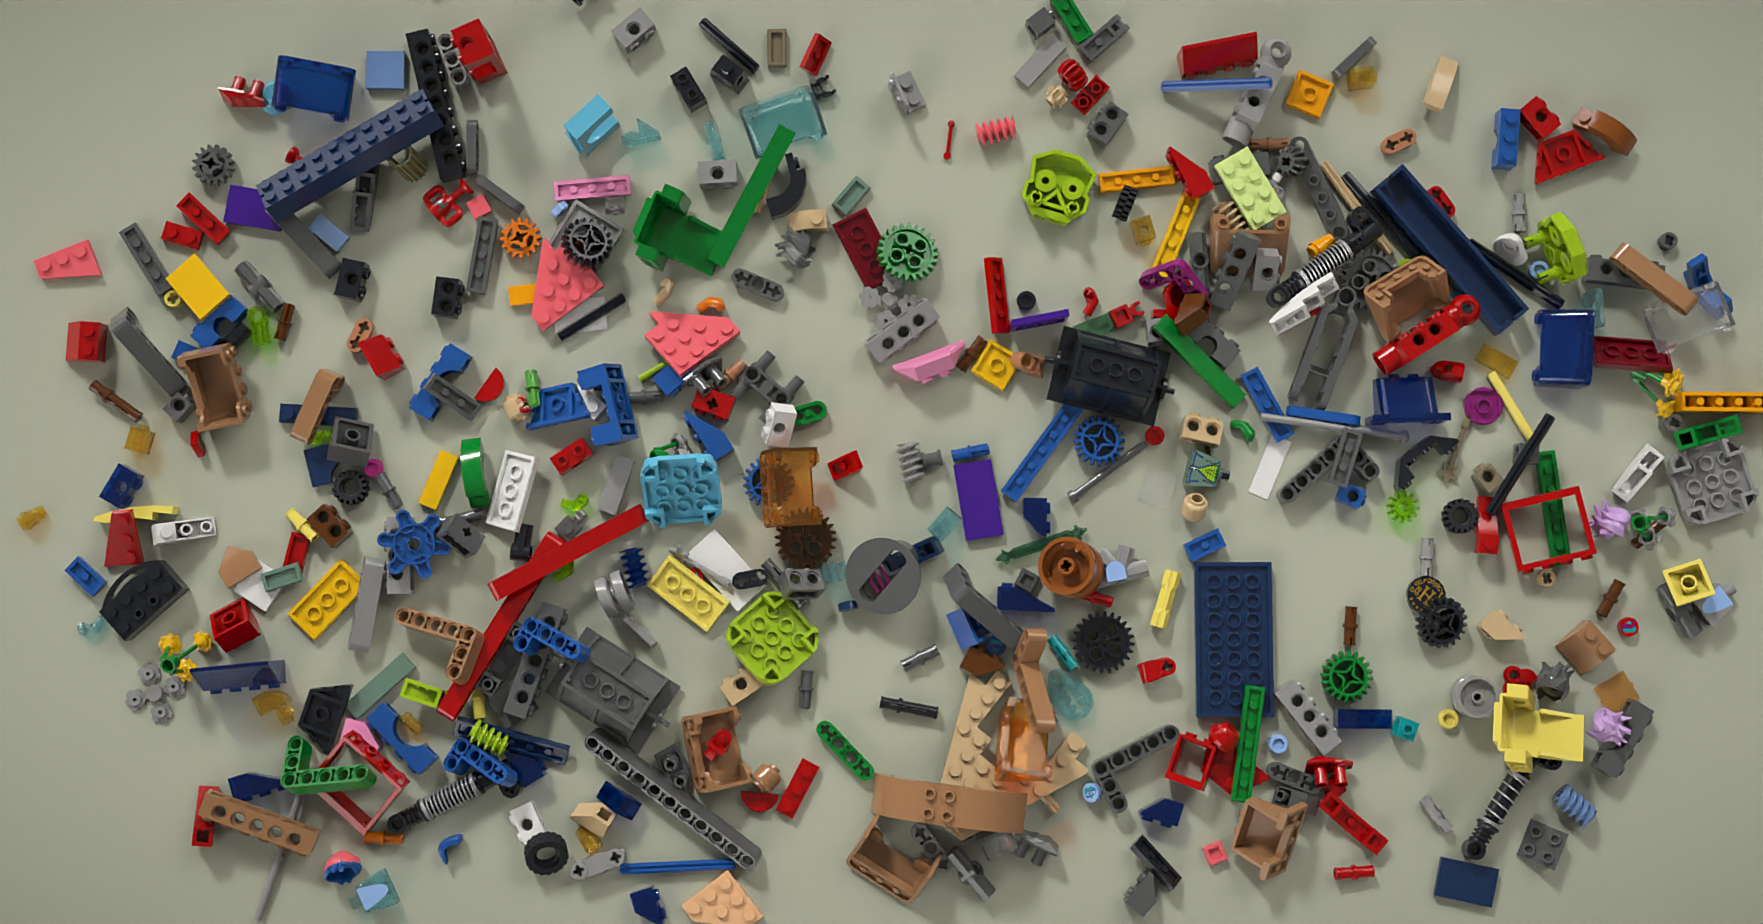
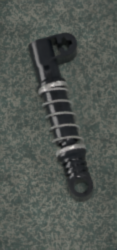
M1533 758V769L1538 765L1543 769L1557 770L1561 767L1562 760H1552L1550 764L1547 759ZM1509 767L1507 768V775L1504 779H1501L1502 783L1499 788H1495L1497 791L1493 797H1490L1489 805H1485L1487 815H1479L1476 825L1478 828H1474L1475 832L1471 833L1473 836H1470L1462 844V853L1466 857L1480 860L1485 856L1487 848L1485 844L1490 843L1488 839H1492L1491 835L1494 836V834L1499 833L1501 829L1499 824H1504L1503 819L1506 815H1510L1509 809L1511 806H1515L1514 801L1516 797H1521L1519 792L1521 789L1526 788L1525 784H1528L1530 781L1531 773L1514 772ZM1475 844L1477 846V852L1475 854H1471L1470 848L1472 845Z

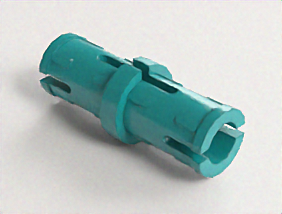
M1057 633L1047 640L1057 655L1055 656L1061 659L1069 672L1079 665L1069 652V647H1065Z

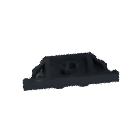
M353 684L317 687L309 690L298 726L309 735V738L314 743L316 742L324 750L323 753L325 755L331 753L354 686Z

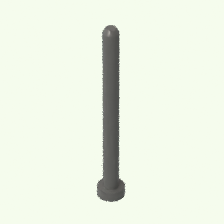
M1143 442L1138 443L1075 491L1070 490L1067 492V495L1073 503L1078 502V497L1145 449L1146 445Z

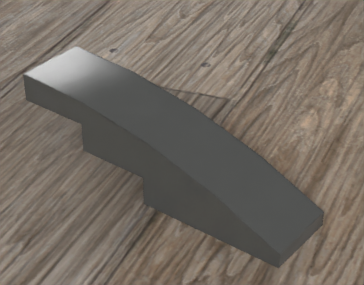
M380 164L356 177L355 191H353L350 229L370 231Z

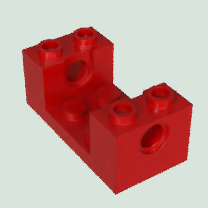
M479 18L450 30L453 36L450 38L452 45L455 49L458 48L460 55H458L462 66L466 65L469 69L473 81L477 80L481 85L508 73L492 37Z

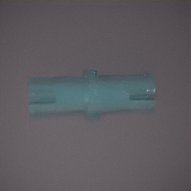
M715 121L704 123L703 126L708 139L706 143L710 146L713 160L724 159L725 156L720 143L722 140L718 136Z

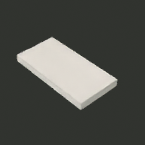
M505 450L485 524L519 533L540 458Z
M716 529L689 551L690 555L688 557L731 580L728 587L719 583L717 579L701 570L720 593L731 601L730 604L737 611L766 587V585L739 590L733 586L732 578L736 573L752 569ZM740 575L735 582L742 587L744 582L749 581V578L744 579ZM758 576L751 577L752 581L758 580L759 583H762Z

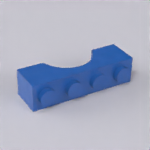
M451 343L442 349L440 360L432 365L430 369L431 374L428 379L425 378L420 385L421 390L418 395L415 394L410 400L411 406L409 408L432 422L440 411L442 404L439 399L425 391L423 387L433 373L441 378L450 373H463L473 358Z
M387 701L382 702L366 718L369 721L368 726L373 731H378L382 735V741L395 749V755L408 763L407 767L411 772L423 774L439 756L427 743L419 746L405 743L397 732V722L400 715Z

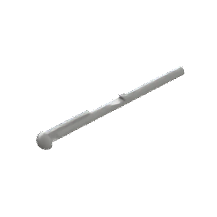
M1261 413L1260 415L1261 421L1342 432L1343 428L1346 427L1361 432L1363 435L1398 439L1400 444H1404L1409 440V433L1404 429L1401 430V433H1397L1394 431Z
M308 794L295 795L288 818L299 821ZM277 849L254 917L256 920H262L278 870L285 855H282L284 849Z

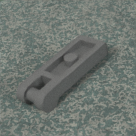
M1118 14L1113 16L1079 46L1078 50L1090 63L1130 29L1127 24L1120 20L1121 17ZM1114 25L1119 29L1116 32L1111 28Z

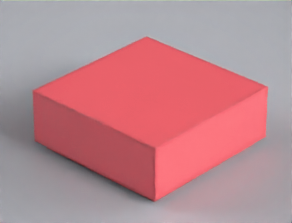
M483 194L466 202L475 220H478L479 216L483 217L493 212Z
M1220 840L1202 847L1209 866L1228 859Z

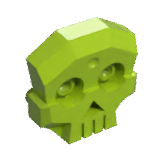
M1055 149L1033 155L1030 179L1025 181L1021 197L1028 205L1032 217L1065 226L1073 219L1085 215L1090 200L1087 194L1097 173L1082 157ZM1042 179H1048L1049 183L1043 184ZM1074 186L1076 191L1071 192L1069 187ZM1055 198L1057 204L1050 203V201Z
M1563 212L1555 213L1547 219L1537 223V233L1522 238L1524 243L1530 241V243L1524 245L1525 249L1540 244L1550 269L1536 274L1537 279L1545 276V278L1538 280L1539 284L1542 285L1557 279L1564 285L1588 273L1586 248L1578 229Z

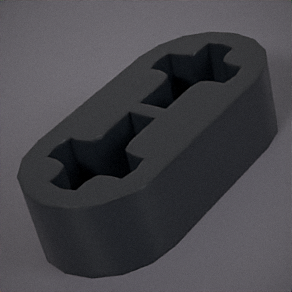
M763 569L739 572L733 576L732 584L739 590L760 587L768 582L769 576ZM758 572H761V575H765L762 583H759L758 580L752 581L751 577H756ZM740 575L744 579L749 578V581L744 582L742 587L735 582Z

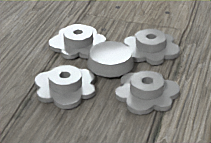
M889 272L883 275L884 281L882 284L884 287H887L890 293H885L881 298L878 295L877 289L865 287L863 293L859 295L863 307L874 308L881 301V305L887 309L883 313L877 314L878 319H876L875 325L878 328L884 327L896 318L890 310L894 309L897 304L901 308L902 313L918 301L916 295L909 296L908 294H905L903 299L898 301L893 292L896 289L900 290L902 288L901 283H903L904 278L897 281V276L894 275L890 278L891 273Z
M146 663L143 668L138 670V675L141 677L142 683L147 682L151 686L148 687L146 693H142L141 689L128 691L125 703L130 706L132 711H137L139 708L145 707L147 699L156 702L155 707L151 708L152 720L154 722L161 721L166 723L168 718L173 716V711L170 709L169 703L164 704V702L159 700L163 698L164 692L169 693L171 697L183 695L186 683L182 682L180 677L174 675L172 678L166 679V685L162 688L160 685L155 684L161 676L158 672L159 666Z

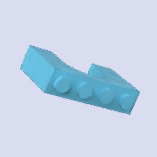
M599 94L563 125L567 130L565 134L573 147L580 154L584 152L586 156L620 127L619 122L612 115V108Z

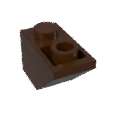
M1206 293L1184 295L1177 317L1174 320V325L1181 336H1185L1208 320L1213 305Z
M975 645L974 648L972 646L969 647L960 667L979 676L1003 669L1005 665L1001 663L1003 659L994 654L989 657L984 654L985 649Z

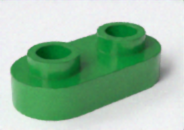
M814 401L795 407L797 414L801 413L803 418L801 420L796 419L794 425L803 426L824 419L827 414L826 405L821 401ZM820 408L821 413L818 415L815 414L814 409Z

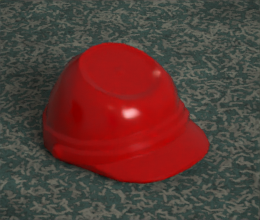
M1222 722L1210 727V738L1221 751L1230 752L1235 750L1239 740V733L1230 723Z

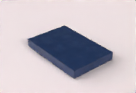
M1440 856L1433 895L1492 908L1499 869Z

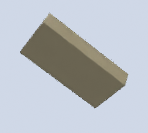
M767 29L768 68H787L786 29Z

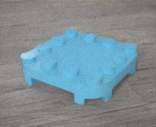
M711 454L666 455L646 458L644 460V464L641 467L640 482L642 485L645 516L647 520L649 519L653 523L658 524V528H666V524L701 521H704V526L710 525L714 519L721 515L722 495L719 469Z

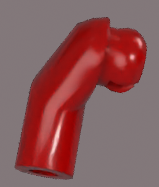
M1087 287L1083 290V295L1087 302L1083 313L1091 317L1099 300L1095 290Z

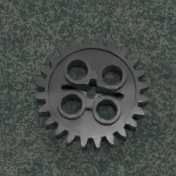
M1367 249L1363 250V255L1361 252H1358L1351 262L1345 263L1347 268L1341 269L1345 274L1344 276H1339V279L1344 280L1339 286L1354 289L1356 292L1354 305L1358 303V309H1362L1365 305V311L1370 310L1364 296L1365 287L1371 284L1368 283L1369 279L1367 277L1372 276L1371 280L1375 282L1380 279L1382 272L1388 274L1399 267L1393 266L1396 260L1389 261L1390 254L1383 256L1382 250L1377 254L1375 249H1371L1370 254ZM1367 261L1372 265V269L1369 272L1364 267ZM1357 269L1360 270V272L1364 274V276L1357 273ZM1356 277L1361 281L1359 287H1356L1353 283Z

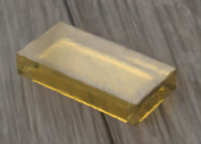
M1486 343L1482 345L1475 358V361L1496 371V373L1507 379L1510 378L1518 364V361Z

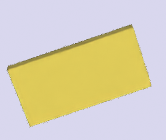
M671 555L666 558L646 585L706 632L711 629L731 602Z

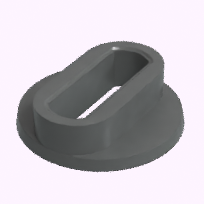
M874 538L860 544L850 555L845 570L847 588L853 599L864 609L876 614H893L906 608L916 597L921 582L918 555L914 547L906 541L890 538ZM894 550L901 552L906 558V564L877 598L869 596L865 591V584Z

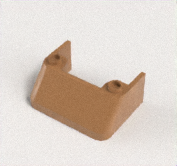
M876 814L849 854L846 863L851 869L900 901L911 903L932 877L942 856L938 855L933 863L926 858H916L912 862L881 842L883 833L878 827L874 826L879 818V815Z

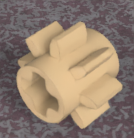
M1052 85L1045 93L1047 95L1045 98L1046 102L1054 109L1058 106L1062 109L1068 103L1066 97L1069 94L1060 85L1056 88Z

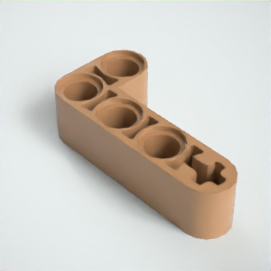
M327 368L320 369L316 373L293 425L290 437L307 445L313 441L334 392H338L344 384V376Z

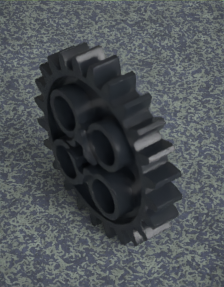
M1098 611L1095 612V617L1088 614V621L1082 618L1083 626L1076 625L1080 630L1079 632L1073 631L1077 638L1072 639L1073 642L1077 643L1076 646L1072 647V649L1078 650L1075 657H1082L1079 663L1087 662L1085 665L1086 669L1092 666V672H1095L1099 668L1101 674H1103L1104 668H1106L1108 673H1111V667L1117 671V664L1125 666L1123 659L1130 660L1127 653L1134 652L1129 649V646L1135 645V643L1130 642L1134 635H1128L1132 628L1124 627L1127 621L1121 623V616L1115 619L1114 612L1107 616L1106 611H1103L1102 616H1100ZM1109 625L1115 627V634L1113 636L1106 634V628ZM1090 629H1094L1097 633L1094 640L1087 638V632ZM1101 637L1107 640L1116 637L1120 638L1119 641L1106 643L1104 648L1102 645L1086 646L1087 643L1101 641ZM1113 644L1119 646V653L1117 655L1110 653V647ZM1094 648H1098L1101 652L1098 659L1091 657V651Z

